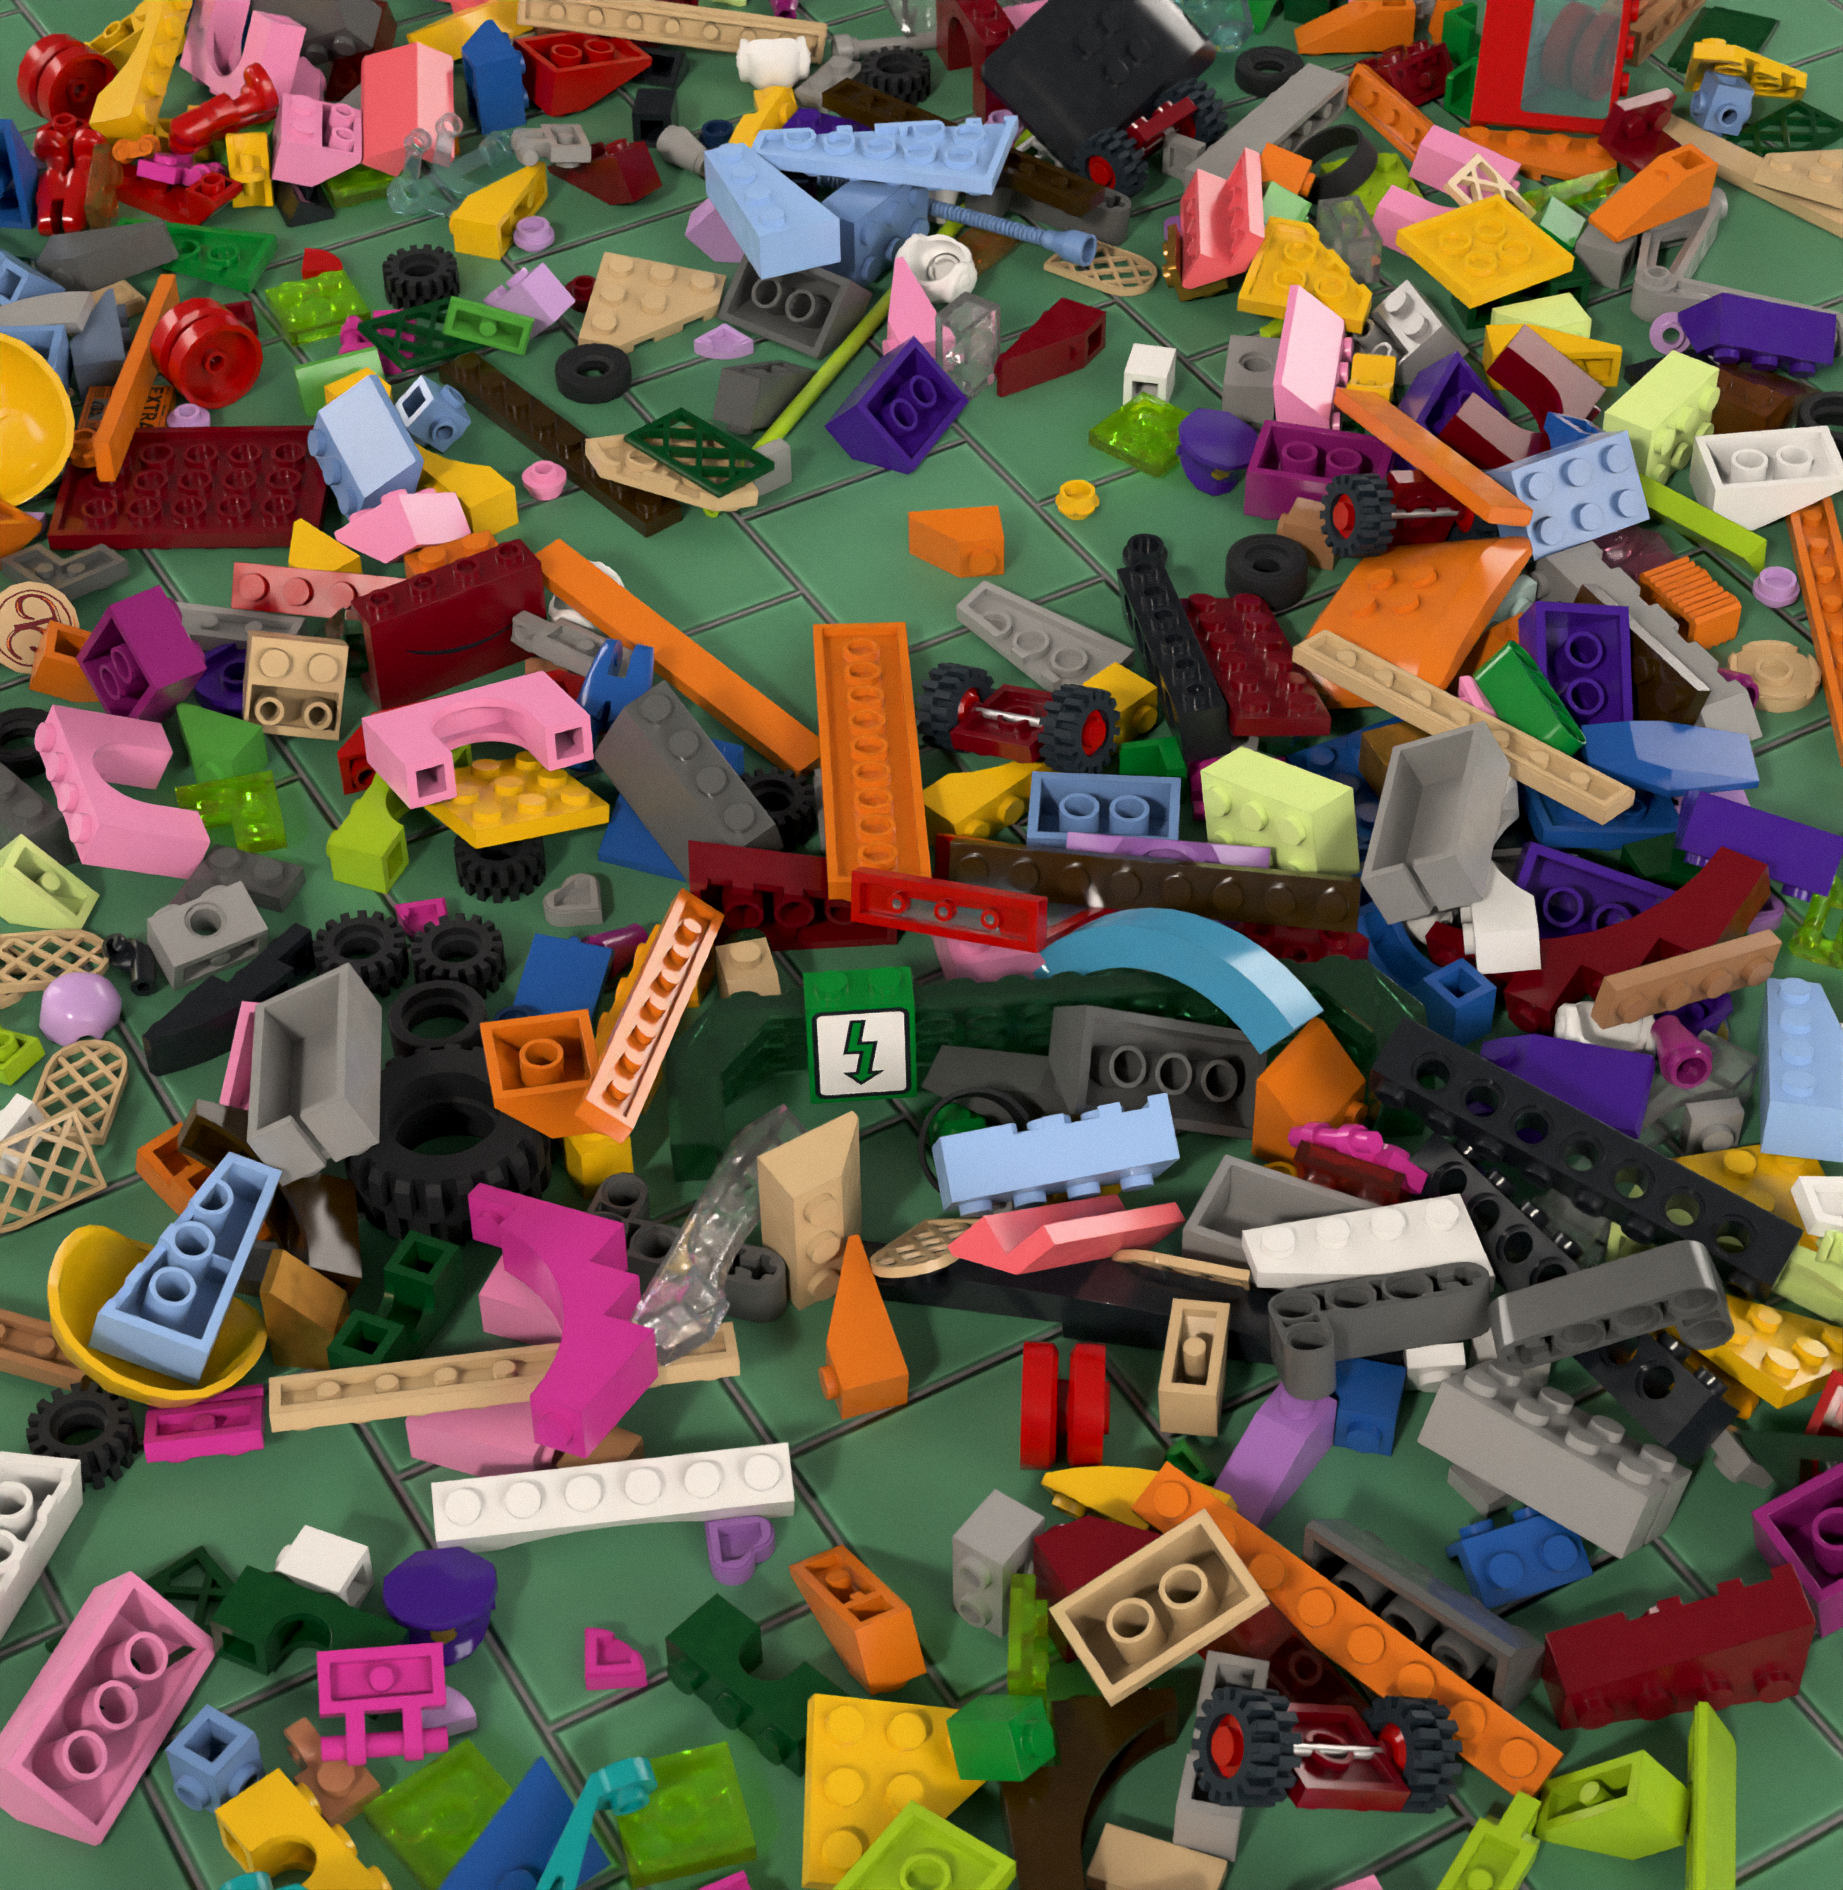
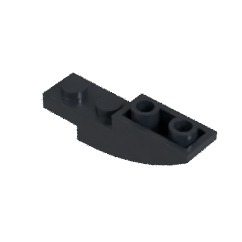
M295 922L282 935L272 940L267 948L248 965L238 970L230 981L226 982L214 975L209 976L195 990L190 991L162 1019L152 1024L148 1031L141 1036L149 1073L160 1077L210 1061L231 1051L242 1001L264 1002L296 987L316 968L311 930Z

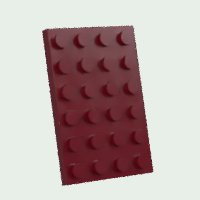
M314 425L139 427L135 429L116 481H100L97 476L96 466L79 468L74 466L68 457L47 534L50 550L80 551L90 549L101 543L114 550L290 547L294 522L300 518L323 532L331 487L325 483L323 471L315 456H312L308 449V433L310 430H313Z

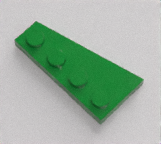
M121 217L116 226L151 222L154 220ZM165 222L179 255L176 260L157 267L250 294L278 249L276 234Z

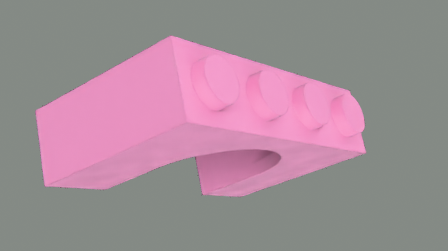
M195 0L180 67L193 75V81L209 86L210 93L219 95L226 92L234 100L241 96L240 89L245 84L243 78L245 68L254 62H258L272 80L280 105L282 93L290 94L306 28L288 16L253 10L241 57L242 35L251 0Z
M1433 125L1418 148L1408 176L1448 194L1442 187L1472 159L1475 153H1479L1518 192L1521 182L1517 181L1516 177L1521 164L1437 125ZM1478 166L1475 167L1478 179L1492 182ZM1457 184L1473 200L1470 187ZM1391 185L1377 206L1366 238L1411 258L1395 244L1397 230L1457 208L1434 204ZM1481 190L1483 199L1495 195V193ZM1506 196V200L1512 204L1513 201Z
M543 670L362 718L367 762L410 810L457 797L451 750L467 744L489 741L512 743L528 750L548 771L594 759L590 715Z
M52 705L45 723L41 722L37 727L35 748L41 755L46 768V777L52 784L57 797L58 809L63 813L69 829L70 840L74 842L81 863L189 879L202 862L211 843L199 812L141 802L120 793L106 783L110 782L156 790L173 753L162 724Z
M501 1255L478 1295L483 1331L533 1346L561 1342L562 1329L553 1312L531 1288L504 1270L503 1255ZM528 1401L488 1406L482 1409H461L430 1413L424 1416H408L405 1420L412 1458L478 1477L556 1469V1464L565 1453L534 1442L531 1405Z

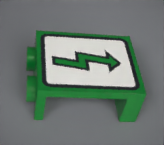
M911 966L803 973L810 1103L820 1104L917 1097L915 1002Z

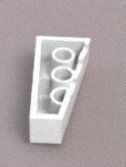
M0 1451V1642L83 1504L81 1460Z

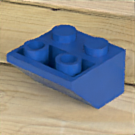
M493 19L486 20L461 48L468 113L470 119L482 135L526 125L525 108H529L528 94L524 85H522L521 74L526 73L524 57L520 50L516 51L513 48L508 34L502 32Z

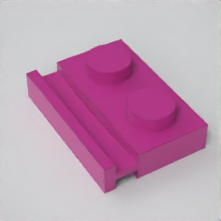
M263 1383L230 1387L219 1395L187 1408H158L148 1405L143 1443L147 1463L160 1461L179 1463L193 1457L218 1454L237 1456L251 1450L264 1449V1407H266Z

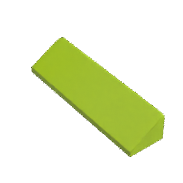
M1638 472L1650 518L1760 576L1761 571L1765 569L1767 544L1765 538Z
M1698 1701V1705L1694 1707L1687 1737V1788L1691 1791L1686 1826L1685 1890H1736V1743L1710 1704Z

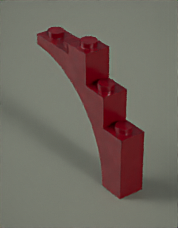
M1721 846L1694 878L1666 900L1635 917L1592 932L1539 939L1541 969L1482 975L1497 987L1495 998L1505 997L1508 1019L1515 1026L1527 1033L1533 1034L1538 1032L1542 1035L1553 1037L1556 1023L1555 1015L1558 1008L1564 1003L1576 1004L1580 1002L1585 993L1589 994L1593 1000H1596L1604 977L1742 937L1771 895L1768 865ZM1435 921L1425 935L1430 962L1437 966L1445 967L1463 957L1477 970L1475 954L1465 955L1463 930Z

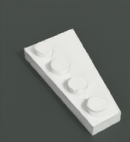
M1460 1193L1242 1231L1241 1246L1258 1288H1306L1334 1283V1281H1348L1455 1262H1471L1485 1267L1490 1276V1292L1494 1290L1495 1274Z

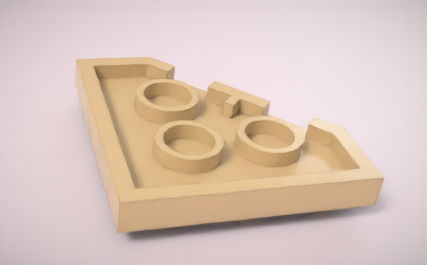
M1843 149L1767 153L1756 167L1752 183L1843 209Z
M604 252L578 337V346L592 343L608 344L621 349L625 354H629L634 351V345L648 339H652L655 343L683 331V325L698 318H701L703 322L712 319L719 313L727 275Z
M688 425L678 426V427H671V428L693 429L692 427H690V426H688ZM626 434L586 439L585 455L601 478L715 512H733L740 508L757 506L758 489L753 482L734 490L722 498H717L624 442L623 437ZM647 438L643 440L653 446H663V439ZM669 439V446L696 447V440ZM702 440V447L725 448L713 440ZM672 457L683 465H695L696 458ZM702 458V466L729 467V459ZM735 459V467H742L738 460ZM705 477L717 485L728 480V478Z

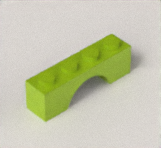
M471 744L451 750L454 769L472 766ZM377 772L374 775L372 784L361 799L355 800L350 814L339 829L334 830L330 834L327 841L326 854L331 861L333 880L387 894L409 864L404 826L397 821L410 811V808Z

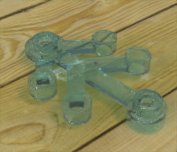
M447 112L435 123L437 139L431 173L419 179L422 155L430 149L432 138L425 129H413L404 139L406 156L402 175L395 177L387 189L389 206L401 215H415L421 210H425L450 220L453 211L457 210V207L459 208L465 199H458L454 203H450L429 193L440 188L467 198L468 195L484 188V186L460 177L486 163L493 167L503 166L515 153L510 142L511 136L506 132L493 131L481 141L478 149L450 163L454 138L462 131L463 123L457 114ZM444 121L449 122L453 126V131H449L445 127ZM413 137L420 139L423 147L417 146L414 143ZM496 141L502 145L504 151L498 148ZM404 189L411 193L413 199L405 195Z

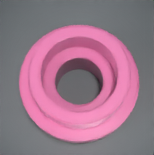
M543 460L529 466L522 474L523 486L528 490L532 498L552 500L562 494L563 487L567 482V476L562 466Z

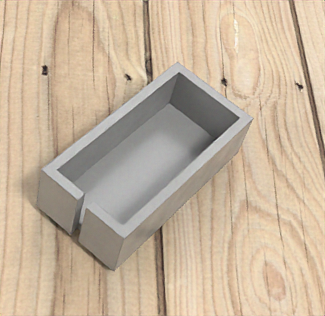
M1485 720L1397 745L1392 749L1361 876L1362 884L1388 925L1409 919H1420L1430 914L1434 906H1437L1439 911H1444L1455 907H1466L1483 900L1511 766Z
M349 962L255 1005L247 1143L265 1165L282 1171L279 1180L281 1186L302 1177L307 1178L317 1174L322 1168L326 1167L327 1159L331 1157L336 1163L349 1156L360 1155L371 1146L379 1143L382 1006Z
M1225 1154L1183 1228L1181 1257L1251 1271L1241 1246L1243 1230L1383 1206ZM1201 1274V1275H1203V1276H1205V1277H1207V1278H1213V1277H1211V1276H1209V1275ZM1252 1276L1253 1285L1256 1291L1277 1295L1278 1293L1284 1291L1300 1289L1258 1288Z
M1489 1359L1441 1381L1417 1439L1418 1443L1620 1559L1640 1549L1643 1543L1648 1544L1666 1533L1692 1474V1471L1676 1463L1677 1458L1673 1453L1658 1445H1644L1624 1434L1625 1428L1615 1420L1601 1415L1592 1416L1574 1406V1400L1568 1394L1551 1387L1541 1388L1523 1378L1524 1373L1522 1370L1507 1369L1498 1362V1359Z

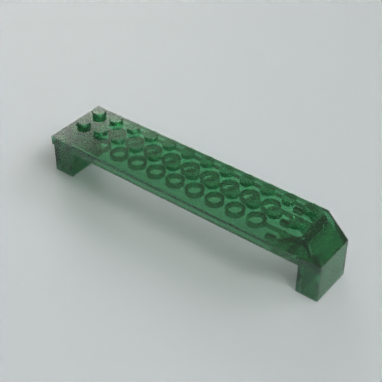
M1343 955L1327 956L1318 962L1296 963L1295 960L1288 958L1277 959L1307 988L1324 1011L1316 1017L1324 1020L1365 1078L1364 1103L1368 1106L1366 1115L1368 1131H1377L1382 1135V1138L1422 1135L1426 1127L1423 1118L1405 1108L1400 1111L1394 1110L1381 1103L1375 1097L1374 1091L1369 1089L1371 1067L1403 1016L1428 1028L1425 1005L1365 959L1349 960L1348 957ZM1118 968L1106 972L1105 975L1083 976L1079 972L1067 971L1057 973L1051 978L1029 980L1024 975H1008L1000 978L997 982L976 983L969 978H955L945 982L944 985L922 986L920 983L912 981L915 1002L916 1067L932 1066L941 1045L1049 1056L1054 1007L1089 1005L1241 1030L1211 1000L1180 981L1156 972L1136 973L1133 969ZM804 988L789 989L783 992L782 995L760 996L759 993L753 991H740L731 994L728 998H717L667 1050L665 1056L669 1136L675 1182L728 1179L725 1108L775 1075L808 1073ZM1306 1024L1277 1044H1289ZM1425 1076L1418 1080L1424 1088L1437 1090L1435 1076Z

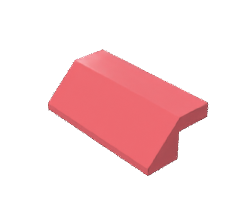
M418 42L364 56L361 62L362 158L360 164L397 178L411 155L446 169L449 168L455 158L453 56Z
M1245 147L1227 180L1197 168L1180 200L1182 287L1190 290L1246 272L1265 239L1260 153Z
M1118 1194L986 1215L947 1247L952 1256L1019 1275L1109 1258L1117 1251L1123 1249L1150 1250L1183 1224L1186 1219L1176 1202L1126 1210Z

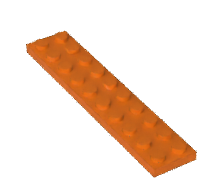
M906 622L813 624L828 899L851 901L852 870L859 867L932 878Z

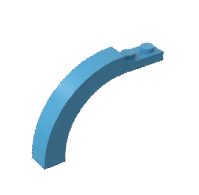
M1138 908L1104 915L1081 926L1040 951L1039 953L1046 963L1032 973L1037 982L1031 985L1027 980L1003 996L1007 1006L993 1016L991 1020L1000 1033L1005 1035L1035 1017L1090 972L1121 967L1160 973L1193 988L1224 1011L1243 1031L1259 1054H1262L1290 1036L1324 1010L1307 988L1282 963L1244 935L1221 923L1196 914L1173 909Z

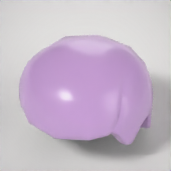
M90 972L64 974L56 977L43 993L39 1027L48 1040L61 1046L75 1043L80 1037L87 1035L101 1040L105 1032H108L118 1024L122 998L110 980L99 974Z

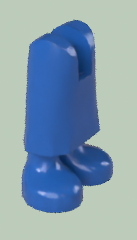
M606 638L597 652L576 700L590 715L593 753L598 748L600 731L608 732L622 709L652 688L654 669L653 647L639 643L635 646L626 678L618 677L623 656L621 640ZM593 759L567 766L566 768L578 772L591 773L595 771L598 763Z

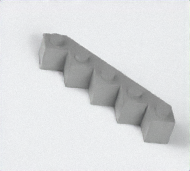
M1593 541L1543 557L1525 565L1527 576L1537 582L1536 601L1573 603L1582 584H1596L1619 606H1629V615L1712 690L1694 726L1748 734L1749 741L1763 737L1748 691L1736 679L1727 682L1717 672L1719 663L1697 641L1687 643L1677 634L1679 624L1657 603L1650 606L1639 597L1641 587L1620 567L1610 569L1601 560L1603 551Z

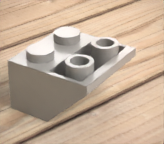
M1408 279L1368 314L1362 334L1349 332L1346 337H1353L1355 353L1395 356L1397 363L1394 384L1399 386L1412 384L1418 372L1456 350L1462 357L1469 352L1468 348L1437 308Z

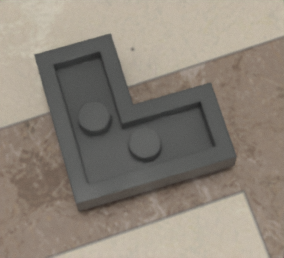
M40 543L0 559L3 575L15 584L28 581L48 584L62 592L70 603L74 599L95 590L109 588L114 582L130 576L127 559L103 543L64 560Z
M216 843L169 905H182L199 898L211 887L217 885L228 886L242 881L255 906L283 913L306 882L304 867ZM202 928V929H200V930L207 931V932H210V933H215V931L212 930V929H208V928Z

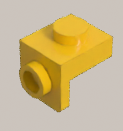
M1355 353L1352 360L1351 379L1347 383L1346 389L1376 392L1391 403L1395 382L1396 357L1391 355Z

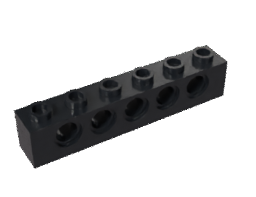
M1138 561L1129 567L1117 569L1123 619L1150 683L1158 687L1157 700L1172 736L1176 737L1184 763L1231 753L1226 703L1163 561Z

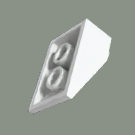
M1828 426L1695 436L1689 481L1699 504L1748 530H1756L1843 490V460Z

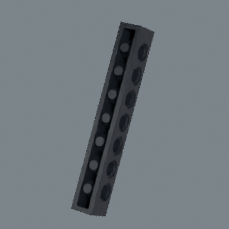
M1403 1016L1371 1067L1369 1089L1374 1091L1375 1097L1384 1105L1394 1110L1400 1111L1403 1108L1423 1118L1424 1124L1435 1133L1445 1137H1451L1453 1134L1471 1144L1473 1151L1481 1158L1495 1164H1499L1502 1161L1521 1171V1176L1532 1186L1545 1191H1549L1552 1188L1570 1198L1572 1205L1580 1212L1594 1218L1603 1216L1620 1225L1622 1232L1633 1241L1642 1245L1653 1243L1658 1247L1682 1240H1695L1702 1243L1711 1256L1723 1287L1732 1295L1746 1301H1751L1754 1298L1763 1304L1766 1303L1803 1235L1804 1230L1406 1016ZM1425 1076H1436L1445 1083V1086L1438 1090H1429L1421 1086L1418 1080ZM1474 1102H1483L1491 1106L1494 1113L1486 1117L1476 1116L1468 1110L1467 1106ZM1525 1128L1534 1129L1543 1136L1544 1140L1534 1144L1526 1143L1517 1136L1516 1132ZM1572 1155H1581L1589 1159L1593 1167L1585 1171L1576 1170L1569 1166L1565 1159ZM1621 1182L1634 1183L1640 1187L1643 1195L1637 1198L1625 1197L1618 1192L1615 1185ZM1671 1209L1684 1210L1690 1214L1694 1222L1689 1225H1677L1667 1217L1666 1212ZM1723 1236L1734 1237L1741 1242L1744 1251L1729 1253L1719 1246L1717 1239Z
M1434 1132L1410 1160V1162L1428 1175L1421 1194H1406L1413 1201L1460 1193L1495 1274V1281L1507 1293L1588 1269L1580 1260L1585 1250L1561 1230H1558L1553 1235L1546 1228L1551 1218L1529 1199L1525 1198L1520 1203L1512 1195L1518 1187L1494 1167L1487 1172L1480 1165L1484 1159L1473 1151L1471 1144L1460 1138L1454 1143L1445 1136ZM1593 1262L1589 1268L1597 1266L1598 1264ZM1664 1330L1660 1335L1653 1331L1572 1356L1666 1449L1692 1465L1699 1460L1740 1413L1723 1396L1729 1389L1727 1384L1702 1364L1695 1370L1686 1361L1692 1354L1690 1349L1667 1330ZM1637 1349L1635 1356L1630 1360L1631 1355ZM1674 1383L1673 1389L1665 1397L1668 1388Z

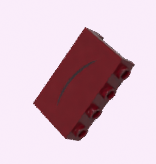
M521 539L500 543L496 547L469 557L457 559L442 567L416 574L409 579L385 588L373 590L366 595L352 599L350 602L353 613L363 626L369 671L360 674L362 689L378 710L417 702L537 656V654L528 652L511 641L512 619L525 610L547 620L541 562Z

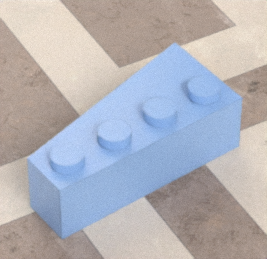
M743 142L738 144L726 143L718 148L704 151L706 194L761 280L841 262L840 218Z
M1768 978L1766 980L1758 1025L1760 1153L1843 1163V1030L1820 983L1807 982L1800 978Z
M1167 1092L1147 1096L1148 1102L1141 1109L1127 1112L1124 1111V1107L1120 1105V1102L1097 1106L1098 1109L1081 1114V1121L1071 1122L1070 1115L1060 1113L1028 1122L1026 1124L1027 1131L1018 1132L1016 1124L1009 1123L940 1137L932 1146L943 1211L959 1210L961 1218H968L993 1212L992 1204L1013 1201L1015 1209H1025L1046 1204V1195L1067 1192L1068 1200H1081L1100 1195V1187L1120 1184L1122 1192L1136 1191L1154 1186L1153 1178H1157L1180 1159Z
M229 1151L189 1200L187 1208L162 1233L158 1243L142 1263L139 1262L127 1276L124 1285L113 1299H109L97 1313L88 1347L198 1386L271 1206L282 1171Z

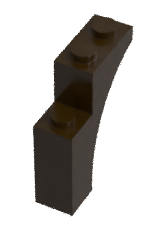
M201 1099L195 1100L177 1135L179 1152L197 1160L213 1171L229 1151L264 1164L247 1143L248 1110ZM317 1173L311 1177H302L284 1186L278 1183L264 1222L273 1235L279 1249L287 1251L347 1291L349 1302L362 1279L356 1187L353 1184V1180Z
M1141 1687L1112 1707L1103 1695L1090 1696L1081 1694L1071 1696L1066 1700L1050 1701V1725L1053 1730V1745L1056 1753L1053 1757L1055 1766H1041L1023 1782L1000 1781L999 1808L1007 1855L1016 1861L1017 1877L1012 1882L1013 1890H1086L1081 1857L1089 1827L1098 1808L1115 1785L1135 1766L1156 1752L1176 1744L1178 1704L1174 1687L1160 1689Z

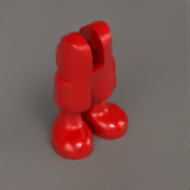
M254 62L245 68L243 72L245 84L241 87V96L232 100L226 92H223L173 118L168 137V145L172 152L177 155H194L207 148L208 145L225 139L227 133H239L240 129L256 124H264L275 119L277 116L275 109L279 107V100L273 82L262 65Z
M81 129L75 133L73 147H71L68 140L59 132L42 130L35 135L33 140L35 155L48 169L43 174H40L35 194L38 207V232L44 237L58 235L61 216L65 233L83 231L86 227L88 210L91 209L97 190V180L92 175L102 165L108 155V140L99 131ZM73 156L75 160V169H71L73 163Z

